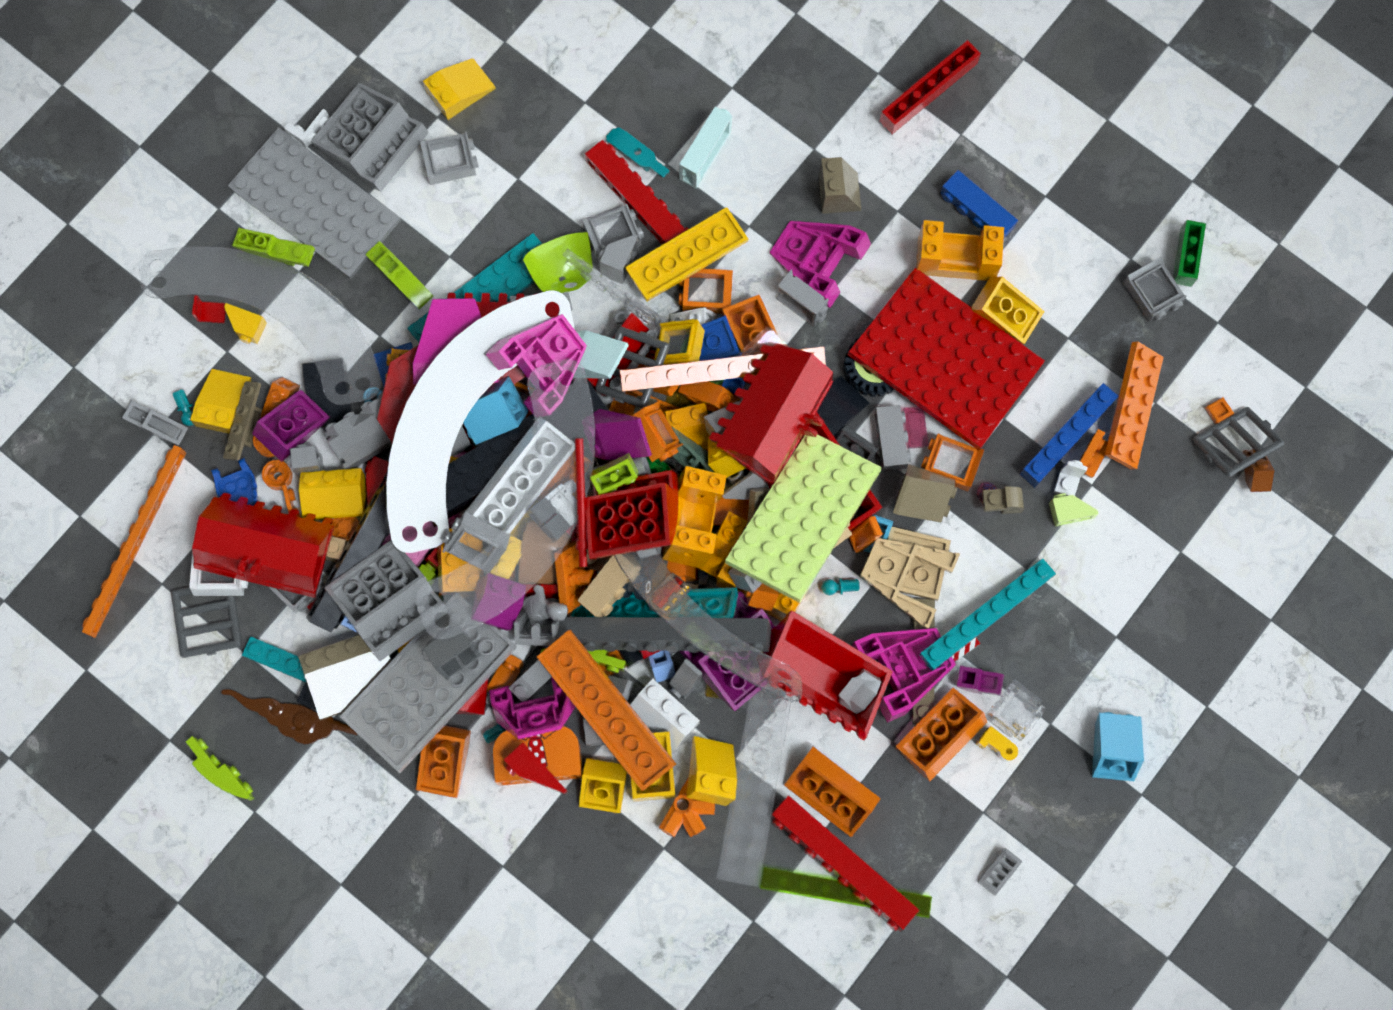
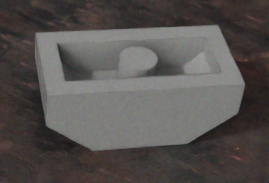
M862 669L858 676L851 678L838 695L840 697L839 703L856 714L865 710L878 692L881 684L880 678Z

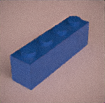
M959 170L941 189L940 194L947 203H952L957 207L961 215H966L970 218L977 228L983 229L984 225L1004 227L1005 239L1018 222V219Z

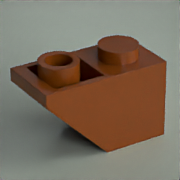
M1254 449L1243 450V454L1246 457L1256 453ZM1267 456L1244 469L1245 482L1250 492H1271L1275 470Z

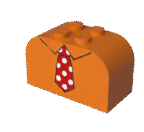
M565 726L559 730L517 739L510 732L505 731L498 736L494 743L495 783L498 786L533 783L520 778L517 774L512 776L505 768L507 763L504 759L521 743H524L558 781L582 779L580 743L574 732Z

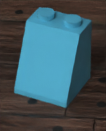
M507 376L498 381V383L492 384L480 396L463 423L469 438L473 439L477 445L517 428L528 413V409L512 380Z
M1099 712L1094 731L1092 777L1134 782L1144 762L1142 718L1131 714L1120 715L1111 712Z

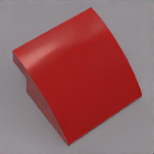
M673 470L638 476L633 483L629 485L623 484L617 487V490L601 495L598 494L593 485L594 496L585 497L589 559L672 545L678 519V475Z

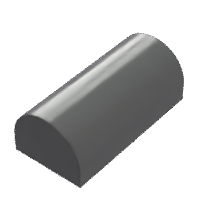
M847 426L842 429L836 439L841 447L870 462L879 450L878 447Z

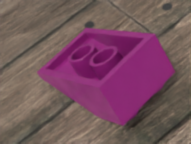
M299 390L257 421L253 435L283 462L291 455L290 449L304 444L330 417L302 390Z
M598 409L581 420L593 457L614 460L628 453L631 458L649 457L652 455L639 417Z

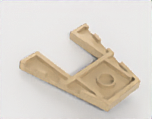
M878 538L872 546L860 577L921 626L929 629L936 609L899 593L914 557L952 573L960 553Z

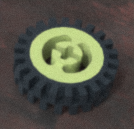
M860 337L856 338L855 342L851 343L844 359L843 369L846 371V380L849 379V384L851 386L854 385L856 387L855 390L858 392L859 390L863 391L865 396H867V393L871 394V397H875L876 394H879L881 397L885 393H892L894 388L866 368L864 370L861 364L847 355Z

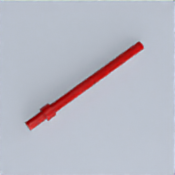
M575 439L578 528L576 550H578L579 567H587L588 541H586L583 439Z

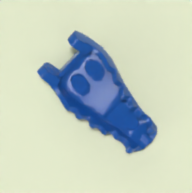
M245 458L238 461L242 470L222 477L218 468L211 470L218 498L223 493L231 494V501L237 502L240 497L248 498L247 505L254 506L258 501L257 482Z

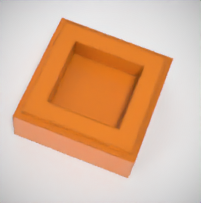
M1224 397L1205 408L1215 424L1234 414Z

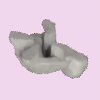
M534 585L533 590L536 594L524 596L522 608L531 620L543 621L551 618L554 621L561 622L565 620L568 614L567 606L560 604L559 599H545V591L542 586Z

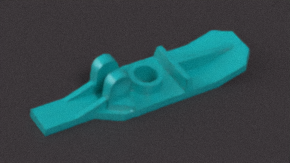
M619 127L612 129L606 135L607 143H610L646 172L652 170L662 178L670 172L669 169L656 160L652 150L627 131ZM637 151L641 152L639 155H635Z

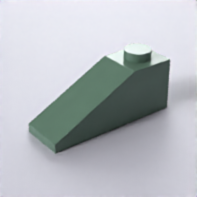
M672 427L679 439V444L683 443L681 447L677 448L679 452L673 457L684 468L689 466L714 472L708 465V451Z

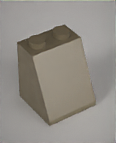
M842 157L822 158L818 176L822 214L861 211L858 173Z
M908 464L895 501L893 513L941 523L943 516L947 517L951 506L948 503L950 498L954 499L958 487H955V479Z

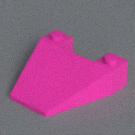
M790 221L771 249L770 254L787 273L792 269L793 277L797 276L821 294L824 300L828 298L827 307L831 308L839 296L840 290L836 281L829 278L844 253L862 260L871 243L866 232L850 225Z
M475 298L432 299L413 361L414 384L418 383L436 356L456 336L475 321L482 318Z
M560 314L499 340L486 355L498 370L512 368L515 363L520 367L536 388L524 403L532 414L539 418V416H550L562 403L587 345L565 316Z
M937 628L873 633L854 641L852 647L874 660L877 659L880 664L893 671L889 683L894 693L883 697L879 705L887 723L906 715L956 665L953 658L950 657L934 671H931L919 656L921 652L941 638Z
M553 677L551 679L554 695L517 704L514 703L512 692L509 689L510 686L489 690L496 723L517 739L561 729L576 706Z

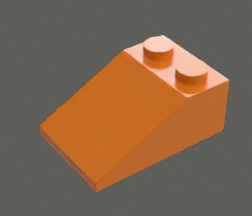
M444 726L421 750L416 790L453 798L458 797L469 750L470 730Z

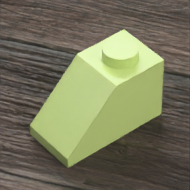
M1066 493L1055 495L1054 499L1049 503L1055 527L1094 519L1098 515V510L1074 495L1066 496Z

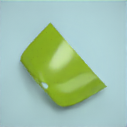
M588 232L561 236L533 248L525 255L523 261L541 291H557L560 293L574 291L581 288L592 277L593 263ZM562 276L566 278L563 281H559V278ZM568 283H577L572 288H565V285Z

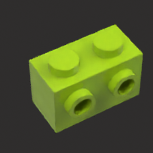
M628 453L591 471L590 478L598 494L601 495L617 490V487L623 484L629 485L638 478L639 471Z

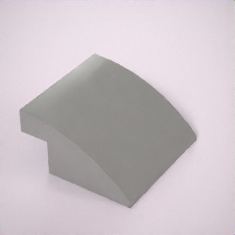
M358 83L314 136L311 143L348 172L381 192L429 132L421 122L409 117L399 102Z
M392 540L325 587V590L379 662L449 612L442 600L433 591L422 572L405 552L400 551L394 546Z

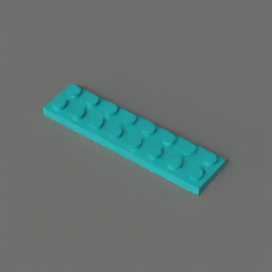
M532 233L454 292L456 299H464L465 293H473L475 301L481 302L482 293H489L490 302H498L499 294L506 293L507 302H509L510 296L520 294L535 283L523 259L533 248L542 245V242ZM428 312L407 327L418 343L421 339Z
M737 588L692 589L666 617L651 611L647 600H638L635 598L634 593H632L629 598L616 600L612 605V611L604 617L734 618L738 590ZM583 605L574 609L571 617H595Z

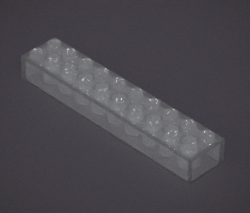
M769 684L748 701L736 767V796L729 806L716 880L756 888L760 884L792 697L786 696L781 688L777 687V689H774Z

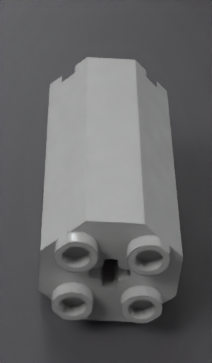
M383 392L376 400L364 403L361 406L362 412L355 415L354 412H349L343 417V420L338 423H331L325 428L327 432L324 436L345 469H355L392 446V442L377 420Z

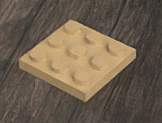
M891 527L887 539L909 545H919L925 548L941 549L949 552L951 540ZM914 557L899 592L938 601L945 571Z

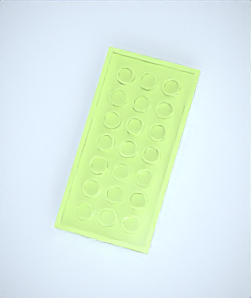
M805 435L727 556L725 563L800 603L878 477L882 467L819 435L816 437Z

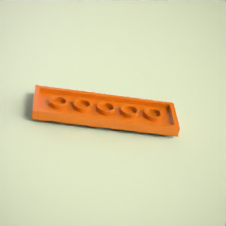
M1138 341L1131 344L1105 452L1107 457L1131 470L1138 468L1163 362V356Z

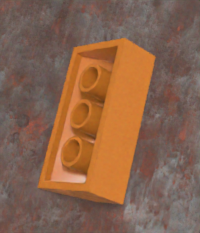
M953 687L895 747L928 781H931L987 723V719L982 710Z
M812 747L784 784L785 787L850 837L854 835L881 799L815 747Z

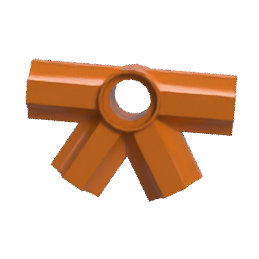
M688 778L658 828L673 838L682 824L690 838L702 832L706 827L699 815H714L715 812L714 803L686 798ZM685 800L688 803V809L683 811L678 809L677 802Z

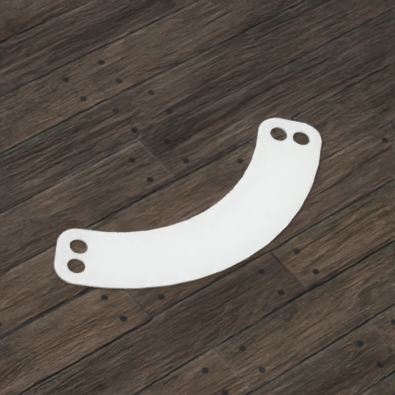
M546 291L523 297L499 307L475 321L456 336L436 356L419 379L405 405L396 428L389 456L386 482L390 536L392 543L400 551L413 553L437 547L443 543V538L447 531H449L446 510V478L448 463L457 434L469 411L480 396L497 379L512 369L498 370L486 353L499 340L553 318L549 317L545 312V306L549 302L558 304V315L563 314L574 328L569 301L562 293ZM428 521L435 522L438 527L437 533L432 537L426 536L422 530L423 525ZM406 526L416 528L417 537L415 540L408 542L403 539L402 531Z

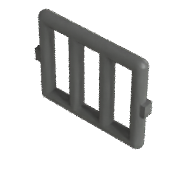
M625 327L618 328L614 339L622 341L625 336L660 349L656 360L628 350L625 351L623 358L648 367L663 365L670 347L667 342L650 337V334L643 331L639 333ZM616 368L613 376L620 378V369ZM599 378L595 387L597 392L613 397L615 401L623 404L626 402L642 409L647 407L654 389H644L642 397L639 399L605 386L606 378Z
M1249 407L1239 410L1192 439L1193 443L1205 454V459L1209 463L1213 462L1227 477L1233 476L1284 446V440L1271 429V424L1267 420L1263 421ZM1247 416L1273 443L1263 447L1237 421ZM1230 426L1256 453L1246 457L1221 430ZM1213 435L1239 463L1229 467L1204 440Z
M225 579V580H220V581H215V582H210V583H233V582H232L231 579ZM190 587L171 591L179 653L182 658L207 654L208 656L215 655L217 651L237 648L242 645L235 596H226L227 600L182 608L180 597L192 595ZM228 608L230 620L184 628V616ZM231 628L233 640L187 648L186 637Z

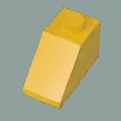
M225 303V310L239 340L247 344L251 342L258 344L267 324L264 317Z

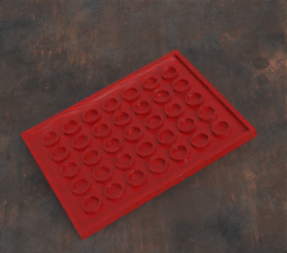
M916 267L847 354L977 450L981 449L1045 362L1044 359L1001 328L972 311L969 305L926 274L917 270Z

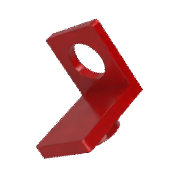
M194 295L192 315L198 322L224 324L226 318L225 303L202 302L198 295Z

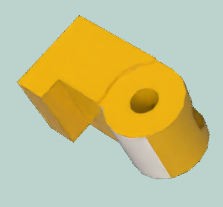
M992 726L987 727L976 742V745L981 749L986 748V746L997 753L998 758L1004 762L1014 760L1018 755L1017 746Z

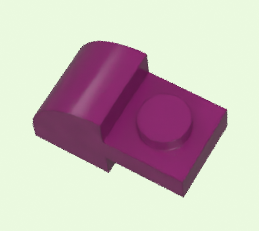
M960 666L957 687L973 693L1001 696L1004 674Z

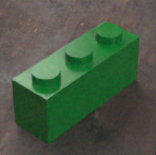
M1186 220L1180 229L1173 279L1179 285L1192 287L1198 279L1206 223Z

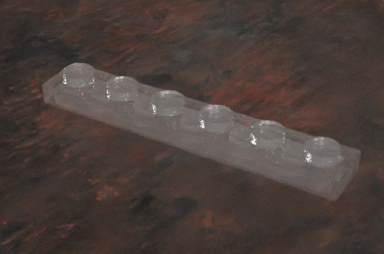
M569 249L563 253L566 260L565 264L571 270L575 271L577 269L580 271V275L588 282L592 280L600 291L605 292L606 290L609 292L610 297L617 303L623 302L628 311L641 315L640 319L646 324L652 323L656 327L660 324L662 320L654 310Z

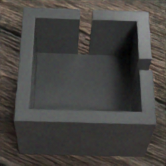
M459 624L448 627L443 635L430 640L426 647L423 648V651L436 670L446 680L462 669L455 659L456 656L460 657L465 666L481 656L470 637Z

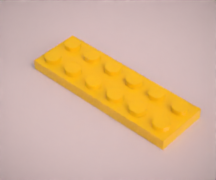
M726 207L626 266L625 270L645 301L648 302L747 243L748 237Z

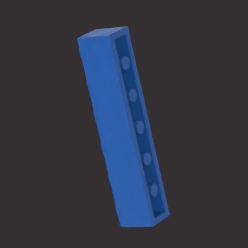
M1103 383L1022 470L1020 476L1035 488L1114 403L1118 395Z

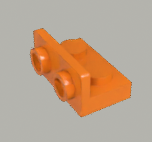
M1097 429L1079 460L1083 463V466L1087 467V471L1084 474L1090 478L1095 476L1101 465L1108 441L1102 439L1105 432Z

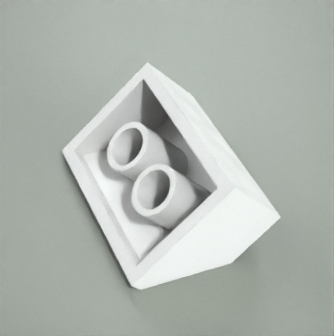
M654 679L644 687L630 705L652 733L670 731L671 753L681 745L700 723L699 719Z

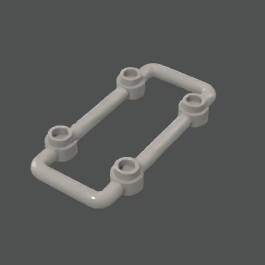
M632 303L624 312L615 314V324L606 337L613 338L618 328L623 325L634 311L659 324L655 330L647 332L650 334V337L656 339L659 338L660 323H666L667 321L664 317L639 303ZM644 344L638 354L646 356L651 348L656 347ZM632 361L626 369L637 368L640 363ZM615 377L611 380L610 388L623 393L626 392L621 391L620 378ZM574 378V387L577 388L583 383L581 382L584 378ZM596 392L604 405L614 400L613 397L603 396Z

